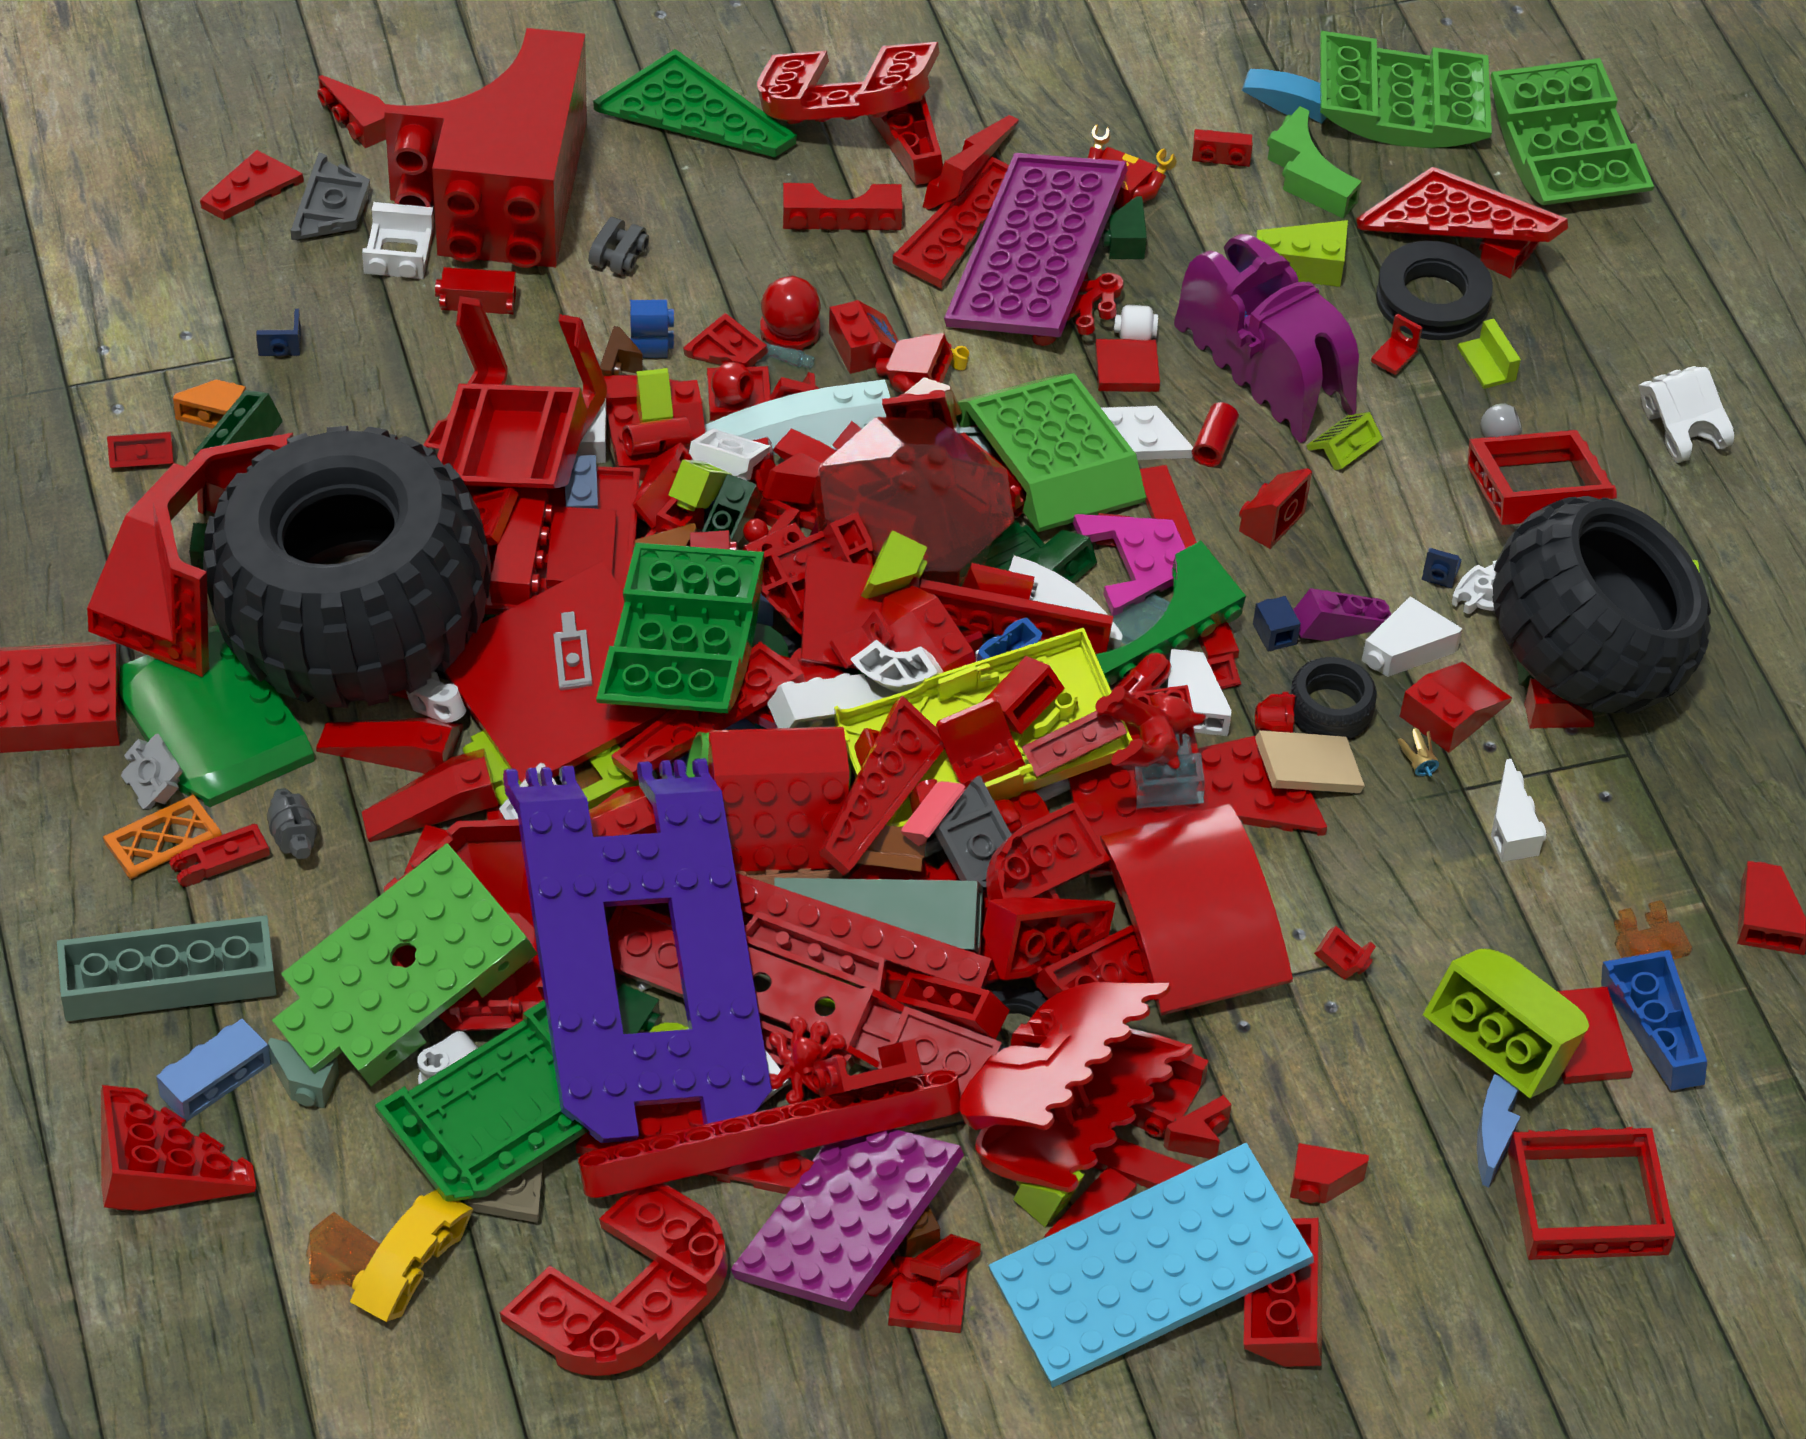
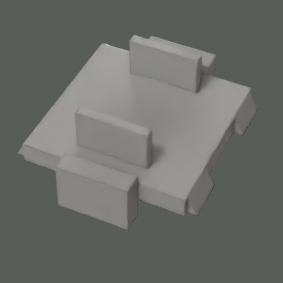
M158 733L149 742L138 739L124 755L131 762L122 771L121 777L126 784L131 785L137 794V802L141 808L150 810L156 802L165 804L178 790L177 783L180 781L178 777L183 773V770Z

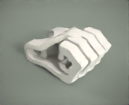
M1692 366L1683 371L1674 370L1669 372L1667 376L1664 374L1654 377L1652 379L1653 382L1646 381L1638 385L1642 407L1648 420L1660 418L1661 415L1666 430L1665 445L1675 462L1681 463L1690 460L1689 457L1692 451L1690 438L1695 436L1712 441L1717 449L1733 445V427L1722 406L1708 368Z

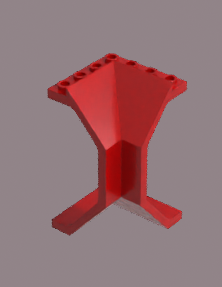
M293 433L201 449L186 466L173 463L125 515L87 607L88 632L203 677L209 670L207 571L180 560L171 520L196 493L198 512L204 514L207 510L215 513L219 498L237 473H247V468L252 465V459L265 450L275 451L287 445L286 439L293 437Z

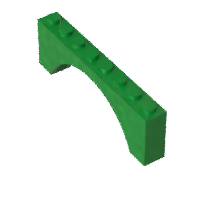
M1201 540L1175 554L1172 567L1173 597L1168 608L1157 623L1133 642L1108 652L1095 654L1109 687L1123 679L1147 655L1151 653L1166 655L1171 652V649L1182 650L1193 639L1199 636H1208L1217 626L1226 621L1228 623L1233 622L1242 614L1246 595Z

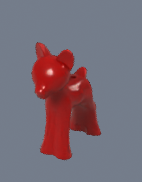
M1122 686L1115 687L1109 696L1099 698L1095 706L1098 713L1116 717L1140 731V739L1131 740L1125 749H1118L1112 756L1111 763L1114 766L1148 767L1152 764H1166L1172 769H1178L1180 767V761L1177 756L1179 750L1178 739L1188 727L1203 723L1206 715L1192 712L1191 707L1185 700L1175 696H1168L1162 691L1151 696L1150 701L1152 705L1146 704L1130 695Z

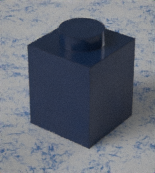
M1286 596L1266 599L1256 603L1253 626L1267 652L1297 645L1301 623Z

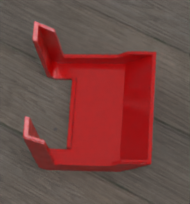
M460 296L456 327L475 370L467 384L504 385L508 374L507 364L481 300ZM559 314L558 321L583 383L582 394L588 412L581 442L606 399L607 384L582 319L580 317ZM449 414L445 419L437 421L423 444L424 446L433 449L440 448Z

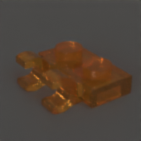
M1661 900L1648 904L1651 912L1645 913V919L1651 927L1638 931L1636 917L1631 908L1618 911L1620 919L1615 920L1614 925L1620 936H1617L1614 944L1621 958L1665 950L1671 951L1673 959L1690 955L1692 946L1679 921L1669 923L1666 907Z

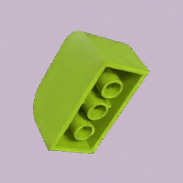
M1477 949L1453 960L1423 1013L1425 1018L1529 1098L1557 1084L1589 1028L1586 1016L1575 1004L1512 957L1491 949Z

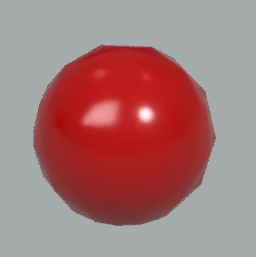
M738 362L724 363L715 370L711 378V389L715 397L722 403L728 405L740 404L752 394L754 379L749 369Z

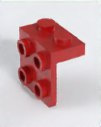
M997 698L987 699L945 717L936 723L937 731L958 782L965 786L964 789L979 775L983 782L986 783L1025 766L1023 757L1012 738Z

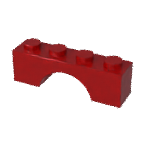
M783 183V229L901 230L903 209L902 184H872L866 193L857 198L838 200L820 193L813 183Z

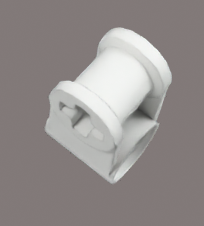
M458 1031L436 1045L424 1049L419 1054L417 1061L421 1071L418 1075V1085L478 1047L465 1032Z

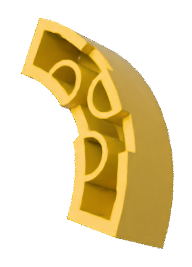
M437 1190L425 1196L420 1195L413 1203V1206L407 1210L384 1238L366 1269L361 1270L356 1275L352 1284V1289L355 1291L350 1303L385 1322L402 1317L413 1293L424 1277V1272L421 1268L431 1256L439 1258L449 1247L461 1241L473 1208L460 1201H445Z

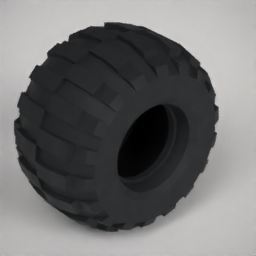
M348 426L327 427L326 433L308 436L305 432L286 439L287 445L275 451L267 449L252 459V465L247 468V473H237L219 498L215 516L209 517L205 531L203 570L207 571V594L215 621L224 641L237 656L244 668L258 681H267L279 693L306 703L317 698L320 704L339 708H348L350 702L365 700L369 706L388 702L389 695L404 689L410 694L427 685V680L432 678L431 673L435 670L444 672L465 650V644H468L473 632L477 633L485 615L486 598L489 597L491 580V560L480 511L461 476L451 464L443 465L435 451L407 436L398 439L397 435L389 434L386 429L369 426L364 431H349ZM368 553L348 562L323 565L340 557Z

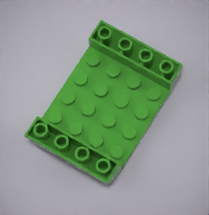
M1075 373L1053 375L958 401L962 413L956 415V421L961 427L977 425L1027 492L1023 512L1038 532L1072 523L1074 515L1104 514L1145 502L1146 495L1136 453Z

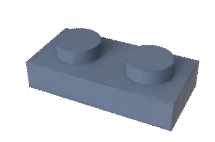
M596 455L576 456L569 484L565 486L566 507L598 509Z

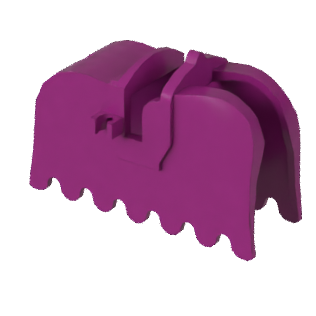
M1239 234L1229 239L1224 246L1227 259L1218 252L1206 251L1196 256L1189 263L1182 283L1179 305L1174 320L1175 327L1181 332H1185L1190 328L1195 345L1200 350H1204L1209 346L1212 350L1213 360L1218 367L1223 368L1229 364L1235 383L1243 386L1248 382L1251 386L1253 399L1258 404L1268 401L1271 405L1272 416L1277 422L1280 423L1288 419L1291 424L1292 435L1299 443L1306 441L1321 386L1328 395H1333L1337 391L1341 396L1343 409L1349 415L1356 414L1359 353L1354 334L1343 315L1319 294L1318 288L1311 282H1298L1297 274L1287 259L1280 256L1268 244L1248 234Z

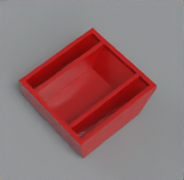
M459 383L437 457L443 465L450 463L461 476L465 485L559 488L569 484L588 414L581 387Z
M113 641L1 647L0 753L120 746V644Z
M810 727L709 730L708 770L722 790L735 871L834 868L819 854V851L849 793V764L844 728Z

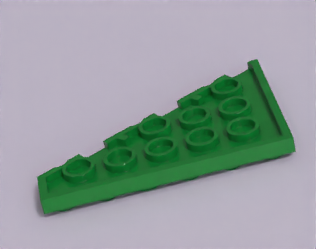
M676 49L593 100V109L599 113L772 157H777L796 144V134Z

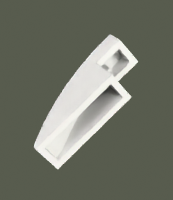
M1014 555L1009 571L1035 576L1029 600L1108 615L1088 594L1069 580L1035 562ZM1114 622L1112 623L1107 652L1120 648L1123 637Z

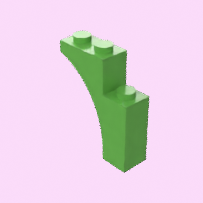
M1299 106L1292 115L1286 116L1279 130H1274L1267 141V146L1269 147L1267 160L1284 167L1282 176L1285 177L1284 191L1344 219L1358 203L1362 181L1341 171L1321 155L1312 142L1308 131L1310 111Z

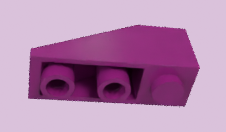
M1313 588L1307 591L1293 609L1301 623L1299 630L1301 638L1321 641L1373 632L1392 615L1385 600Z

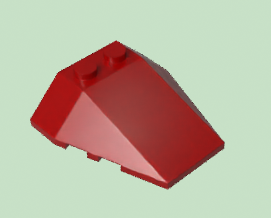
M858 512L830 523L823 531L778 550L772 547L763 551L764 568L761 594L801 637L807 556L873 566L872 540Z

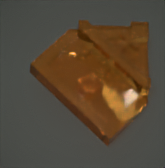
M333 1212L317 1224L309 1233L306 1257L309 1258L310 1267L309 1284L321 1285L322 1279L325 1281L340 1280L349 1285V1287H352L356 1275L361 1270L366 1269L380 1243Z

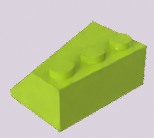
M1348 220L1256 231V238L1268 244L1280 256H1283L1290 262V266L1297 274L1298 282H1311L1312 284L1340 287L1345 262Z

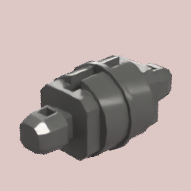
M286 788L277 789L270 800V807L267 812L270 834L274 837L275 843L279 846L280 850L285 854L292 853L298 859L308 858L311 854V849L314 847V840L317 835L315 815L301 794H292Z

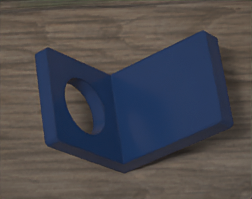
M299 309L294 311V330L256 331L258 356H300L301 321Z
M1429 548L1421 580L1452 589L1462 559L1458 555Z

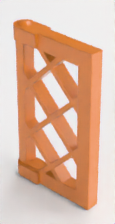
M193 794L103 836V840L131 880L146 871L168 862L177 853L193 848L195 844L221 836L222 833ZM189 810L193 813L192 819L176 817ZM166 822L162 833L146 831ZM171 824L188 826L185 836L167 834ZM194 827L205 829V833L190 838ZM135 836L131 847L121 846L119 844L120 842ZM141 838L158 840L155 850L138 849ZM164 841L179 844L162 853L160 852ZM134 856L149 858L137 865H134L132 862Z

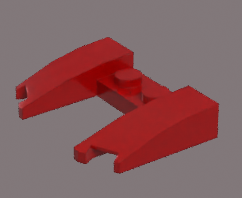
M637 375L604 376L607 384L606 417L616 467L640 468V481H643L651 461L666 451L629 456L626 453L622 439L623 427L629 424L640 423L637 409ZM669 379V382H678V380Z

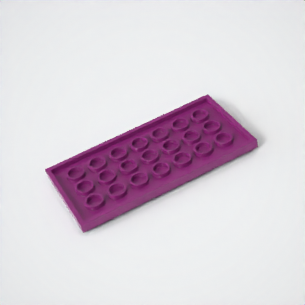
M1014 153L944 317L946 327L1061 337L1128 171L1126 161Z

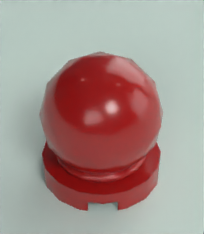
M794 275L779 278L769 284L761 300L763 315L760 320L761 339L773 345V350L785 354L802 353L804 347L812 343L815 345L820 337L819 314L821 303L817 290L807 280Z

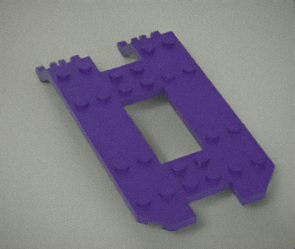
M706 758L694 759L692 770L695 777L690 778L686 775V765L683 760L674 761L675 778L672 775L670 761H661L659 772L662 779H654L652 764L649 761L638 762L639 786L654 810L657 833L593 837L588 800L575 779L573 766H562L560 768L559 777L562 785L553 784L552 770L549 767H541L540 777L542 786L538 782L536 768H528L526 770L528 787H520L518 784V771L516 769H504L503 772L505 794L518 815L561 1112L572 1121L576 1120L590 1131L589 1134L600 1143L637 1140L639 1132L635 1106L700 1101L703 1123L708 1124L755 1113L772 1091L722 790L709 774ZM668 903L688 1029L623 1034L604 907Z

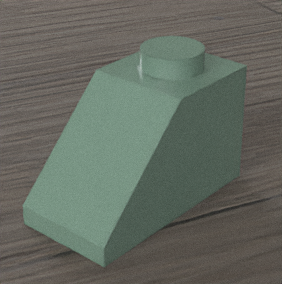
M270 1038L268 1042L270 1063L290 1099L303 1106L325 1108L339 1077L337 1057L314 1074L289 1042Z

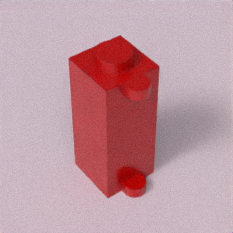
M443 267L442 278L436 279L435 297H440L439 307L441 310L458 311L459 297L463 296L480 299L486 313L514 315L517 294L516 272Z

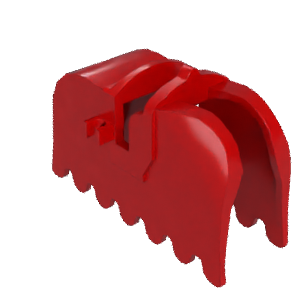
M1093 982L1076 985L1057 993L1045 1001L1036 1010L1027 1024H1021L1013 1032L1011 1046L1003 1048L996 1055H991L983 1064V1067L969 1081L962 1093L960 1112L965 1124L974 1130L982 1129L976 1138L975 1144L981 1163L990 1172L1001 1177L1069 1193L1074 1191L1079 1181L1073 1173L1077 1170H1086L1094 1167L1098 1162L1096 1153L1092 1151L1096 1148L1111 1146L1117 1140L1115 1131L1111 1129L1115 1126L1130 1124L1135 1120L1136 1114L1134 1109L1130 1107L1134 1104L1147 1103L1154 1098L1153 1088L1149 1085L1154 1082H1164L1172 1077V1068L1167 1064L1172 1061L1184 1060L1194 1052L1192 1044H1185L1157 1034L1131 1029L1128 1025H1125L1127 1022L1139 1021L1149 1016L1150 1009L1145 1002L1166 996L1171 991L1170 984Z

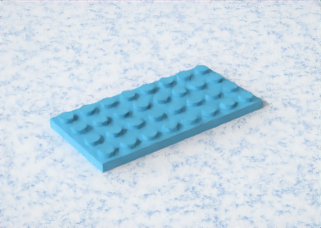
M1244 1143L999 1259L988 1266L992 1277L1053 1388L1314 1263V1257L1248 1144Z

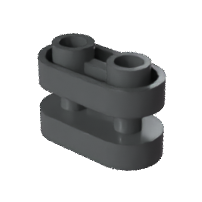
M610 217L592 243L588 257L589 264L603 268L610 261L611 272L623 276L628 271L631 272L634 269L640 252H645L648 247L650 237L647 235L646 228L632 224L628 231H625L624 220Z

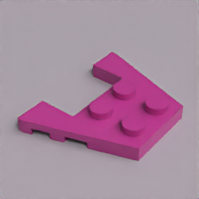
M1085 514L1074 515L1073 525L1077 534L1089 536L1091 542L1114 539L1132 580L1104 587L1103 595L1112 616L1122 613L1124 607L1132 603L1137 605L1145 601L1147 595L1157 590L1162 592L1173 586L1172 567L1175 554L1186 549L1173 520Z

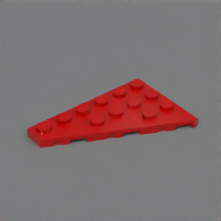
M1431 167L1356 218L1357 228L1360 230L1550 242L1568 229V218L1435 167Z
M1256 736L1198 748L1210 808L1230 804L1238 818L1243 820L1242 824L1264 828L1276 827L1293 832L1295 828L1317 832V836L1326 835L1327 825L1310 790L1272 787L1255 740Z

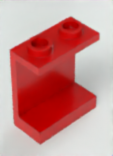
M1192 1053L1184 1060L1169 1062L1167 1065L1172 1068V1077L1164 1082H1154L1149 1085L1153 1088L1155 1096L1147 1103L1134 1104L1130 1107L1134 1109L1136 1114L1135 1120L1130 1124L1145 1130L1154 1137L1164 1139L1166 1126L1186 1115L1204 1084L1209 1060Z

